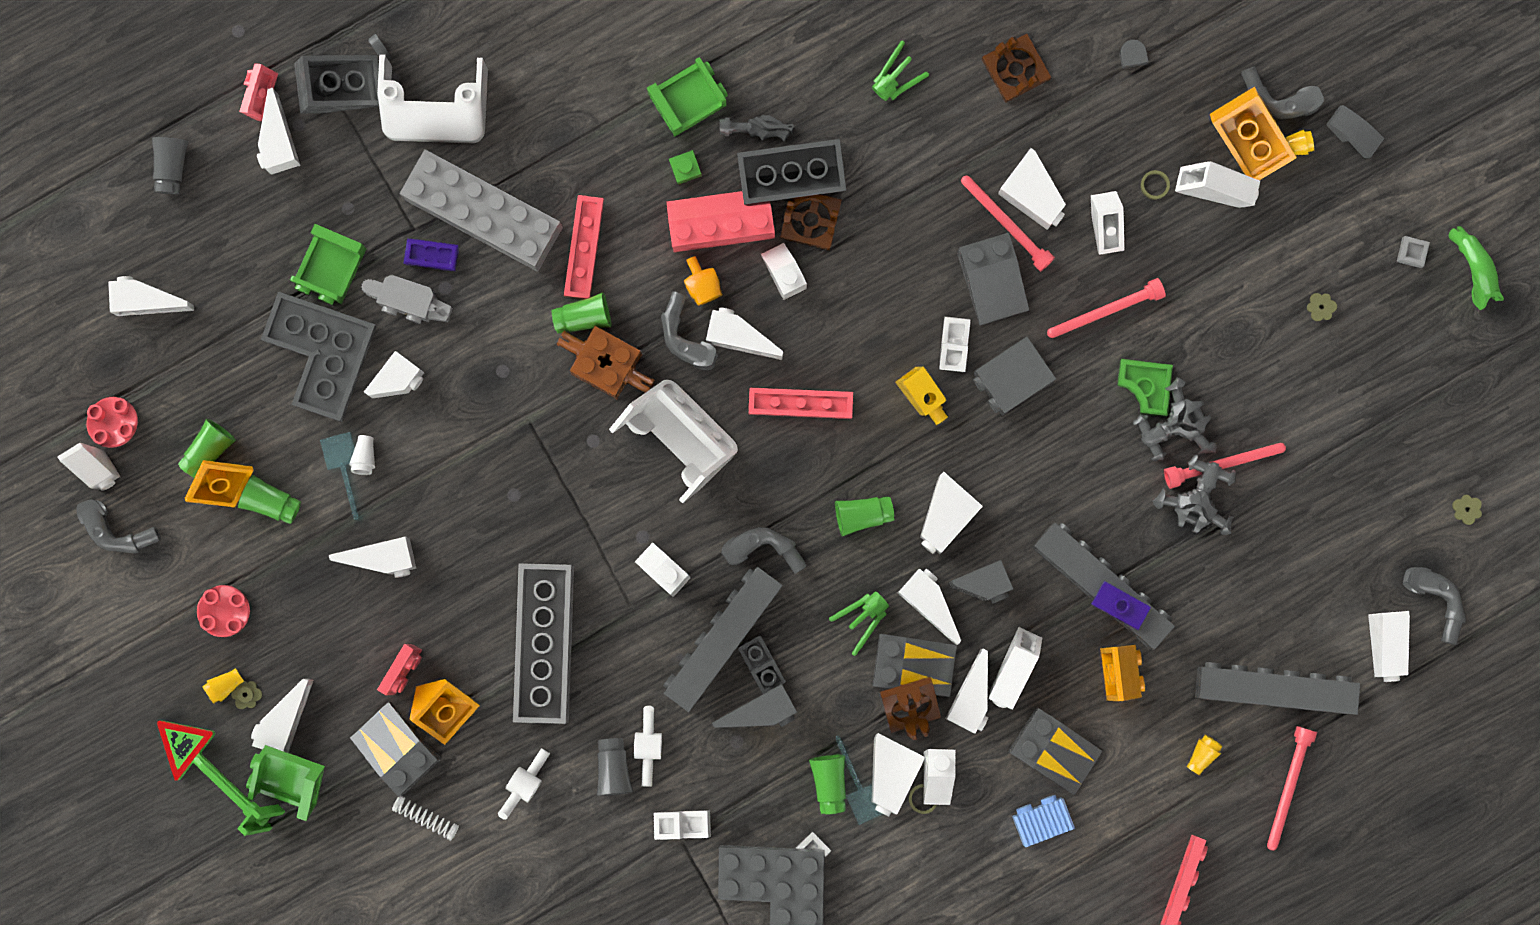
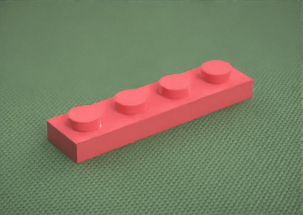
M578 195L564 297L583 300L591 297L604 205L603 198Z
M750 388L749 415L852 419L853 392Z
M1191 835L1160 925H1181V921H1179L1181 912L1187 910L1190 902V896H1187L1190 886H1195L1199 876V871H1196L1199 860L1203 861L1207 853L1206 840Z

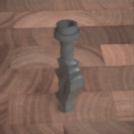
M761 115L759 118L754 117L749 119L748 123L732 122L729 117H725V119H720L719 133L720 135H725V137H729V134H732V132L748 133L750 137L759 136L762 141L769 137H779L785 142L788 136L793 134L794 125L783 124L770 115Z

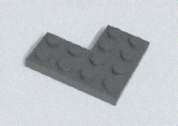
M278 292L261 340L309 357L292 405L342 422L377 326L373 323Z
M720 845L718 900L770 902V925H824L825 850Z

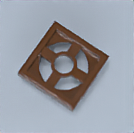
M1028 34L1019 38L1011 37L1007 43L1001 42L994 51L982 57V61L1005 103L1051 79ZM1011 50H1022L1031 57L1023 61L1016 59ZM1004 55L1008 64L1006 65V70L998 73V61ZM1014 62L1020 63L1023 67L1022 74L1014 76L1009 72V66ZM1035 64V74L1027 81L1024 75L1026 68ZM1010 77L1011 79L1018 80L1019 85L1017 87L1010 86L1004 83L1003 80Z
M820 194L790 198L784 215L780 239L830 250L842 200ZM808 200L811 201L810 209L804 213L794 211L800 203ZM819 203H822L828 209L830 220L821 218L817 212ZM808 213H814L818 217V223L813 227L807 226L803 221L804 216ZM792 220L801 222L805 228L803 236L794 229ZM819 226L828 228L821 236L811 238L812 230L817 229Z
M931 677L880 692L891 733L905 729L908 737L912 740H917L916 729H920L923 736L927 737L930 731L928 721L941 718ZM909 699L914 701V704L909 706ZM929 702L925 711L916 712V709L921 704ZM903 710L908 712L909 716L899 718L893 713Z

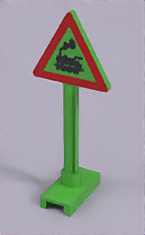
M163 720L157 722L174 780H180L194 763L243 810L246 818L237 829L244 836L267 832L272 829L268 820L271 817L283 815L285 810L278 804L259 807L255 802H251L202 755V751L215 736V731Z

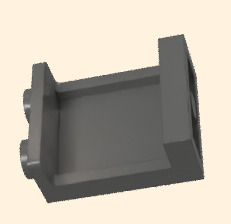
M1025 337L975 370L974 376L976 378L973 379L977 388L981 392L985 390L989 396L988 404L995 413L999 412L1002 416L1056 380L1028 337Z

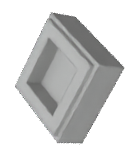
M1407 236L1402 237L1397 262L1423 268L1430 242Z

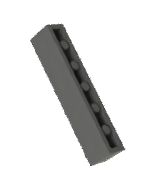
M1053 523L1032 548L1092 600L1095 598L1103 581L1150 606L1151 608L1139 630H1135L1116 618L1114 619L1149 650H1155L1175 627L1170 622L1172 618L1162 609L1157 611L1150 605L1152 600L1140 591L1137 594L1130 588L1132 583L1121 574L1119 576L1115 575L1111 571L1112 566L1102 557L1097 559L1091 554L1092 548L1082 540L1077 542L1071 536L1073 532L1063 523L1059 525Z
M759 567L755 571L751 568L741 580L745 583L739 592L734 589L725 601L729 606L723 613L720 610L716 613L710 622L714 625L708 634L704 631L694 643L698 646L692 655L687 653L679 663V666L682 667L677 676L672 673L663 685L666 688L663 694L687 712H690L783 586Z
M1205 662V667H1197L1195 698L1358 715L1360 683L1352 682V677L1336 676L1335 681L1326 680V674L1310 673V678L1299 677L1300 672L1288 670H1284L1283 675L1273 674L1274 669L1259 667L1257 672L1247 671L1248 666L1232 665L1230 670L1221 669V663Z

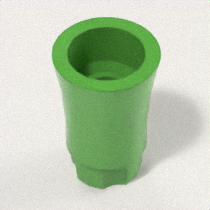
M603 292L552 310L553 324L557 334L564 331L571 333L594 329L595 326L598 328H611L610 312Z
M206 419L200 432L186 450L185 456L178 465L185 473L195 478L203 460L215 462L236 439L222 426L210 419Z
M252 475L242 492L238 508L254 511L275 520H282L292 524L300 509L301 501L292 498L290 494Z
M890 497L835 501L836 517L842 537L862 529L894 521V509Z
M837 754L810 758L809 763L813 772L821 814L844 812L846 810L844 800L846 799L845 755Z

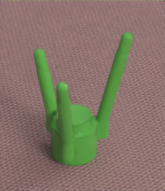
M904 41L899 43L881 73L873 81L875 84L872 86V89L884 101H887L889 97L894 100L899 94L929 76V73L925 72L896 89L899 84L895 78L911 61V57L908 56L891 75L887 74L905 45Z
M876 591L871 596L866 594L859 601L829 618V621L833 622L865 604L862 607L864 612L850 624L849 628L854 629L867 616L871 619L875 617L853 650V656L857 655L880 620L887 615L884 611L889 605Z

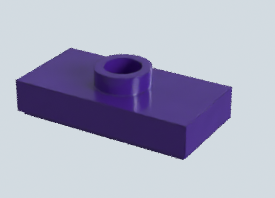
M407 238L404 264L456 272L459 246Z
M1103 581L1091 605L1135 630H1139L1151 608Z

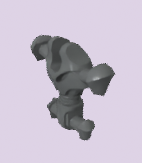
M1178 377L1170 386L1164 388L1167 391H1172L1175 402L1171 403L1172 408L1169 414L1170 417L1167 419L1168 422L1163 424L1158 422L1156 427L1151 428L1147 421L1148 415L1141 414L1133 421V425L1138 424L1142 432V443L1146 444L1153 454V457L1150 458L1152 461L1164 459L1167 453L1163 452L1159 442L1162 440L1168 441L1167 438L1172 436V434L1180 435V437L1189 439L1190 442L1194 440L1201 449L1198 452V456L1206 453H1216L1217 443H1209L1203 435L1206 424L1211 420L1210 414L1204 416L1200 409L1201 406L1205 405L1203 400L1190 401L1188 398L1185 399L1182 387H1184L1186 382Z
M1194 455L1188 461L1189 470L1195 469L1202 472L1201 477L1197 479V489L1187 493L1184 492L1183 494L1178 493V497L1165 495V489L1162 488L1160 494L1152 502L1157 509L1162 508L1163 505L1173 506L1174 511L1178 514L1179 527H1183L1184 523L1188 522L1194 525L1192 532L1198 533L1204 526L1210 525L1212 522L1220 527L1221 535H1229L1232 533L1231 523L1234 517L1229 516L1225 519L1217 514L1218 509L1213 504L1209 494L1213 488H1216L1217 479L1227 482L1228 486L1235 483L1236 471L1233 469L1231 473L1222 470V467L1216 462L1205 463L1198 460V455Z

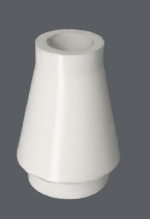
M366 435L358 436V441L349 463L352 473L371 475L372 469H375L373 437Z

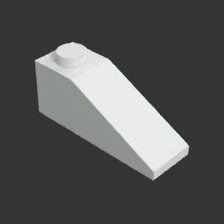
M273 88L267 90L258 142L260 153L257 154L261 168H265L271 175L300 166L279 95Z
M122 276L117 277V281H109L110 312L116 316L194 311V305L188 301L133 280V277Z
M719 308V311H712L706 338L707 343L782 360L783 351L741 317L734 315L733 310Z
M79 443L58 456L61 463L92 489L107 490L115 484L114 480L120 477L104 450Z
M407 537L329 555L331 561L394 574L395 578L410 575V570L416 569L410 538Z
M918 569L900 589L898 594L949 640L958 645L961 639L941 589L935 583L938 580L937 577L927 569L924 572Z
M980 649L945 718L972 733H976L977 729L982 731L988 720V717L985 716L987 712L988 681L987 650Z
M302 679L260 721V724L255 725L251 739H254L252 746L263 749L267 745L287 753L289 752L314 680Z

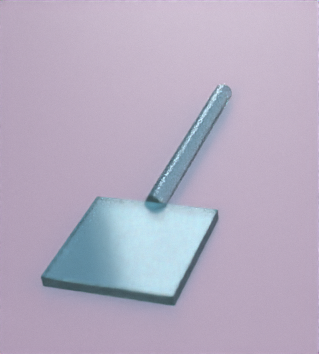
M348 432L322 439L320 442L327 469L341 468L353 518L358 520L359 517L345 465L350 463L355 450L351 433Z
M836 736L838 746L842 755H845V762L857 787V791L846 795L858 825L882 815V813L876 811L877 805L872 803V784L862 788L841 737Z

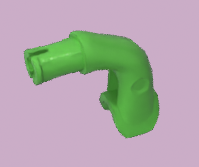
M1458 226L1457 230L1453 228L1449 233V239L1459 246V251L1463 253L1470 265L1474 305L1479 310H1482L1486 307L1490 298L1495 301H1503L1504 298L1499 289L1496 267L1489 254L1474 235H1469L1461 226Z

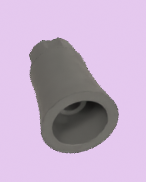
M168 137L152 138L154 192L171 195L180 193L185 154L189 141Z
M623 738L598 740L597 796L633 793Z

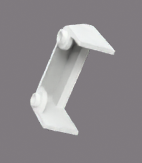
M385 55L379 56L378 101L382 130L389 139L394 141L476 143L483 138L485 134L488 68L483 58H477L476 83L461 84L456 89L455 102L404 101L402 86L398 82L391 80L392 65Z
M663 380L630 403L609 429L614 433L627 424L631 431L636 434L645 435L652 431L687 466L682 471V479L689 489L679 499L682 503L698 492L738 451L735 441L689 395L671 380Z

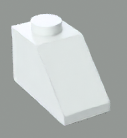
M1117 192L1091 195V216L1099 255L1124 251V211Z
M784 243L761 254L783 300L807 289V283L795 259Z
M395 351L364 393L371 398L407 394L411 389L416 390L423 381L421 376L424 372Z

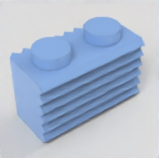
M1056 795L1041 799L1042 805L1032 808L1031 804L1016 809L1018 814L1013 815L1012 818L1023 846L1028 847L1075 829L1064 798H1056Z

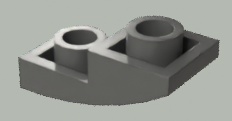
M1343 105L1339 106L1326 124L1342 142L1349 141L1364 158H1370L1384 140L1383 136L1367 121Z
M760 634L737 647L762 694L786 683Z

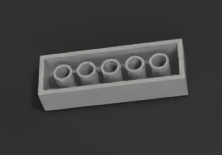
M425 149L400 192L402 198L410 204L537 272L540 270L563 228L560 221Z
M519 564L513 722L569 723L574 566Z

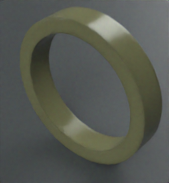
M1157 170L1150 171L1141 180V191L1149 199H1161L1169 191L1170 181L1163 172ZM1149 175H1160L1165 180L1166 189L1163 194L1153 196L1145 190L1144 181Z
M919 784L910 791L909 804L914 811L920 814H927L932 812L937 805H933L925 811L915 808L912 803V795L916 789L924 787V784Z

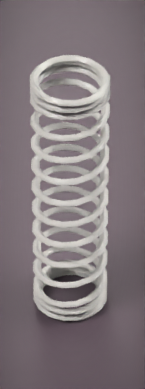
M399 796L395 801L392 811H398L399 814H402L404 812V817H407L410 814V820H413L416 817V823L420 822V820L421 826H424L427 823V829L432 827L433 832H435L438 829V835L442 834L444 831L443 837H447V840L449 839L451 841L454 838L459 828V825H455L454 823L450 831L446 834L447 828L450 823V821H448L443 830L440 832L444 818H442L441 822L434 829L439 815L436 816L434 821L429 826V822L431 820L433 812H431L427 820L423 823L428 809L425 810L423 815L417 821L422 806H420L416 814L412 817L413 811L416 807V803L409 811V813L406 815L411 800H409V802L402 811L401 807L403 805L405 797L403 798V796Z

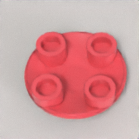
M119 397L104 398L91 405L87 410V431L92 440L103 447L115 448L122 446L136 432L138 425L137 413L134 407L125 399Z
M228 585L215 586L205 591L197 606V617L201 628L217 637H229L237 634L245 627L250 615V606L246 596L237 588Z

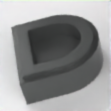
M376 34L368 38L370 45L378 56L385 55L388 61L392 59Z
M1129 40L1120 49L1119 56L1122 69L1146 65L1149 62L1146 48L1138 40Z

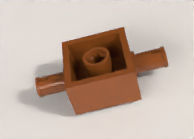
M596 326L585 341L567 333V331L561 334L563 339L559 338L557 346H561L577 355V359L570 369L573 376L615 399H618L627 384L644 393L650 390V387L645 384L653 387L654 379L635 370L642 357L641 351ZM607 358H610L609 360L612 363V365H606L604 368H602L603 365L601 364V360H606Z

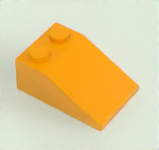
M1255 87L1210 113L1212 123L1245 175L1261 180L1297 158Z
M1136 645L1100 648L1107 701H1125L1141 698V692L1145 691V682L1143 676H1139L1138 666L1142 665L1140 650H1136Z

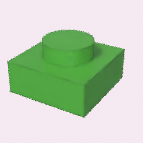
M693 151L669 159L677 184L702 176Z

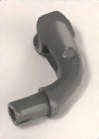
M1255 66L1241 73L1247 89L1250 90L1253 87L1257 89L1274 118L1292 119L1302 115L1308 116L1315 113L1324 102L1322 92L1317 86L1302 88L1297 91L1296 95L1276 101L1270 96L1267 87L1263 86Z
M672 291L666 311L661 314L666 346L673 355L698 369H713L718 357L715 347L703 341L700 344L688 341L678 335V327L681 322L679 317L686 296Z
M90 499L77 505V516L80 523L85 526L87 533L96 545L106 551L135 554L139 553L140 549L161 540L160 533L156 527L149 528L135 535L131 533L127 536L116 538L106 518L108 515L107 508L101 501Z
M757 527L745 531L728 540L722 547L721 553L730 565L744 562L749 558L747 555L762 545L770 544L775 548L779 556L782 555L794 574L807 567V564L795 547L797 544L770 528Z
M1423 567L1407 569L1403 579L1405 588L1417 594L1424 595L1429 593L1446 600L1447 610L1444 616L1446 623L1440 641L1457 645L1462 623L1466 622L1459 589L1452 581L1432 572L1431 569Z

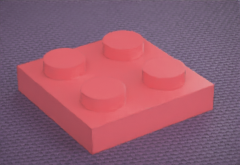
M404 644L377 690L385 695L401 693L408 683L406 676L410 669L415 670L422 659L419 655L422 649L412 644Z

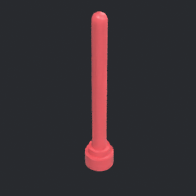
M969 176L962 177V184L1033 256V265L1040 272L1043 271L1055 257L1048 250L1045 251L1043 248L1040 250Z
M1159 278L1149 281L1148 285L1144 286V289L1048 329L1047 335L1050 338H1055L1146 299H1154L1155 301L1166 297L1164 287Z
M1277 443L1212 462H1216L1222 469L1283 453L1286 450V446L1283 443ZM1175 466L1164 469V477L1169 489L1181 486L1185 479L1202 474V472L1195 469H1182Z
M1296 726L1294 736L1296 737L1295 742H1297L1267 843L1269 850L1273 851L1278 847L1307 746H1311V743L1315 742L1317 732Z

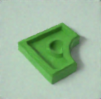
M1127 359L1120 360L1118 386L1127 388L1136 396L1140 404V414L1168 416L1170 391L1164 388L1171 385L1173 365Z

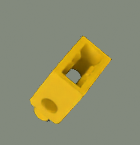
M924 367L913 368L895 382L920 415L926 416L929 414L936 425L949 416L941 406L946 401V398ZM926 394H928L930 397V400L927 404L924 402V396Z

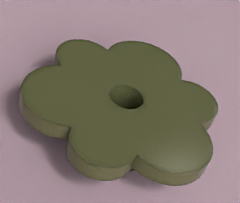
M1314 293L1311 295L1310 303L1307 305V310L1311 312V318L1314 321L1331 319L1332 313L1337 309L1336 302L1331 300L1329 294L1321 295Z
M1464 495L1461 499L1455 500L1452 504L1453 509L1456 511L1454 517L1457 520L1462 519V522L1466 525L1473 524L1475 518L1477 519L1482 516V512L1479 510L1482 506L1481 501L1478 498L1471 499L1469 495Z
M244 681L232 692L231 696L236 700L235 705L238 709L254 708L256 701L262 698V691L256 688L257 684L254 681L248 683Z

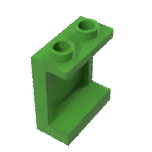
M700 57L695 59V64L657 86L654 83L647 87L649 97L674 137L726 106L725 97L728 96L726 90L721 83H715L712 78L715 74L707 61L703 63Z
M315 224L311 231V234L314 236L296 277L292 276L290 281L296 285V290L309 295L312 291L319 294L318 299L325 303L333 305L335 301L342 304L367 248L357 241Z
M265 745L260 754L256 753L250 764L253 773L246 784V788L249 789L248 799L253 801L258 793H262L298 806L297 818L307 821L317 804L325 766Z

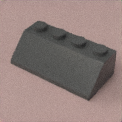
M840 139L737 153L744 204L846 191Z

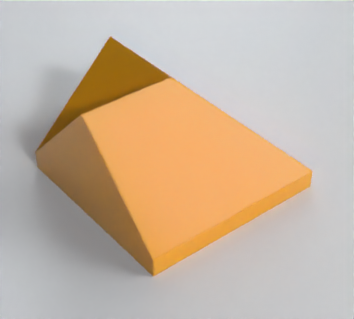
M203 460L188 490L185 501L235 507L254 469L252 466Z
M446 679L416 686L410 720L445 745L480 705Z

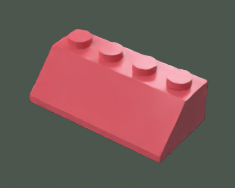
M742 191L667 202L673 252L775 238L770 201L744 204Z

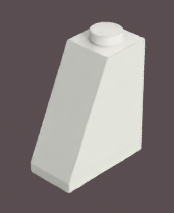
M1031 148L1000 188L998 194L1048 230L1052 224L1057 226L1065 215L1062 210L1066 204L1037 153Z
M1210 161L1181 167L1175 191L1241 208L1255 205L1259 195L1260 181Z
M945 472L938 477L920 536L924 540L921 544L932 554L935 551L941 554L983 507Z
M654 543L635 561L673 597L691 578Z
M1409 611L1369 614L1375 677H1383L1384 682L1400 681L1401 675H1408Z
M1018 627L990 689L988 699L992 700L995 705L1002 708L1008 707L1013 710L1039 658L1042 637Z
M879 733L874 738L872 803L877 805L876 811L889 817L891 813L898 814L925 757Z
M928 749L924 751L923 804L950 805L955 781V750Z

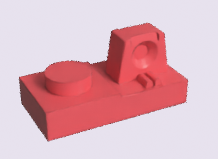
M255 64L253 70L247 71L244 85L248 86V88H246L240 108L241 113L257 121H262L267 90L270 88L274 89L278 73L262 64Z

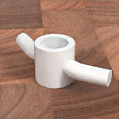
M645 706L643 708V733H635L634 759H643L642 786L651 787L653 759H661L662 733H654V707Z
M541 748L527 771L521 767L516 770L506 786V789L512 794L498 812L500 818L507 819L520 799L527 803L531 800L542 782L536 775L548 758L549 752Z

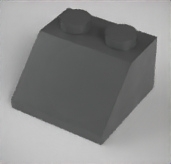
M1001 560L948 583L950 588L982 601L991 599L992 604L1009 597L1008 591L1013 590Z

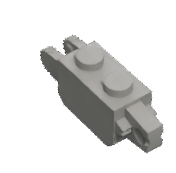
M394 275L386 277L383 283L375 280L372 281V279H365L361 286L362 291L367 296L376 299V303L383 307L381 311L394 316L397 315V312L407 315L406 319L414 323L421 324L422 320L429 322L430 319L448 322L453 308L437 300L434 291L430 287Z

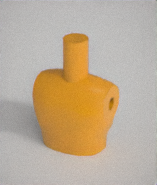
M696 256L687 259L686 261L692 275L684 280V284L697 305H703L722 296L720 282L714 268L702 270Z

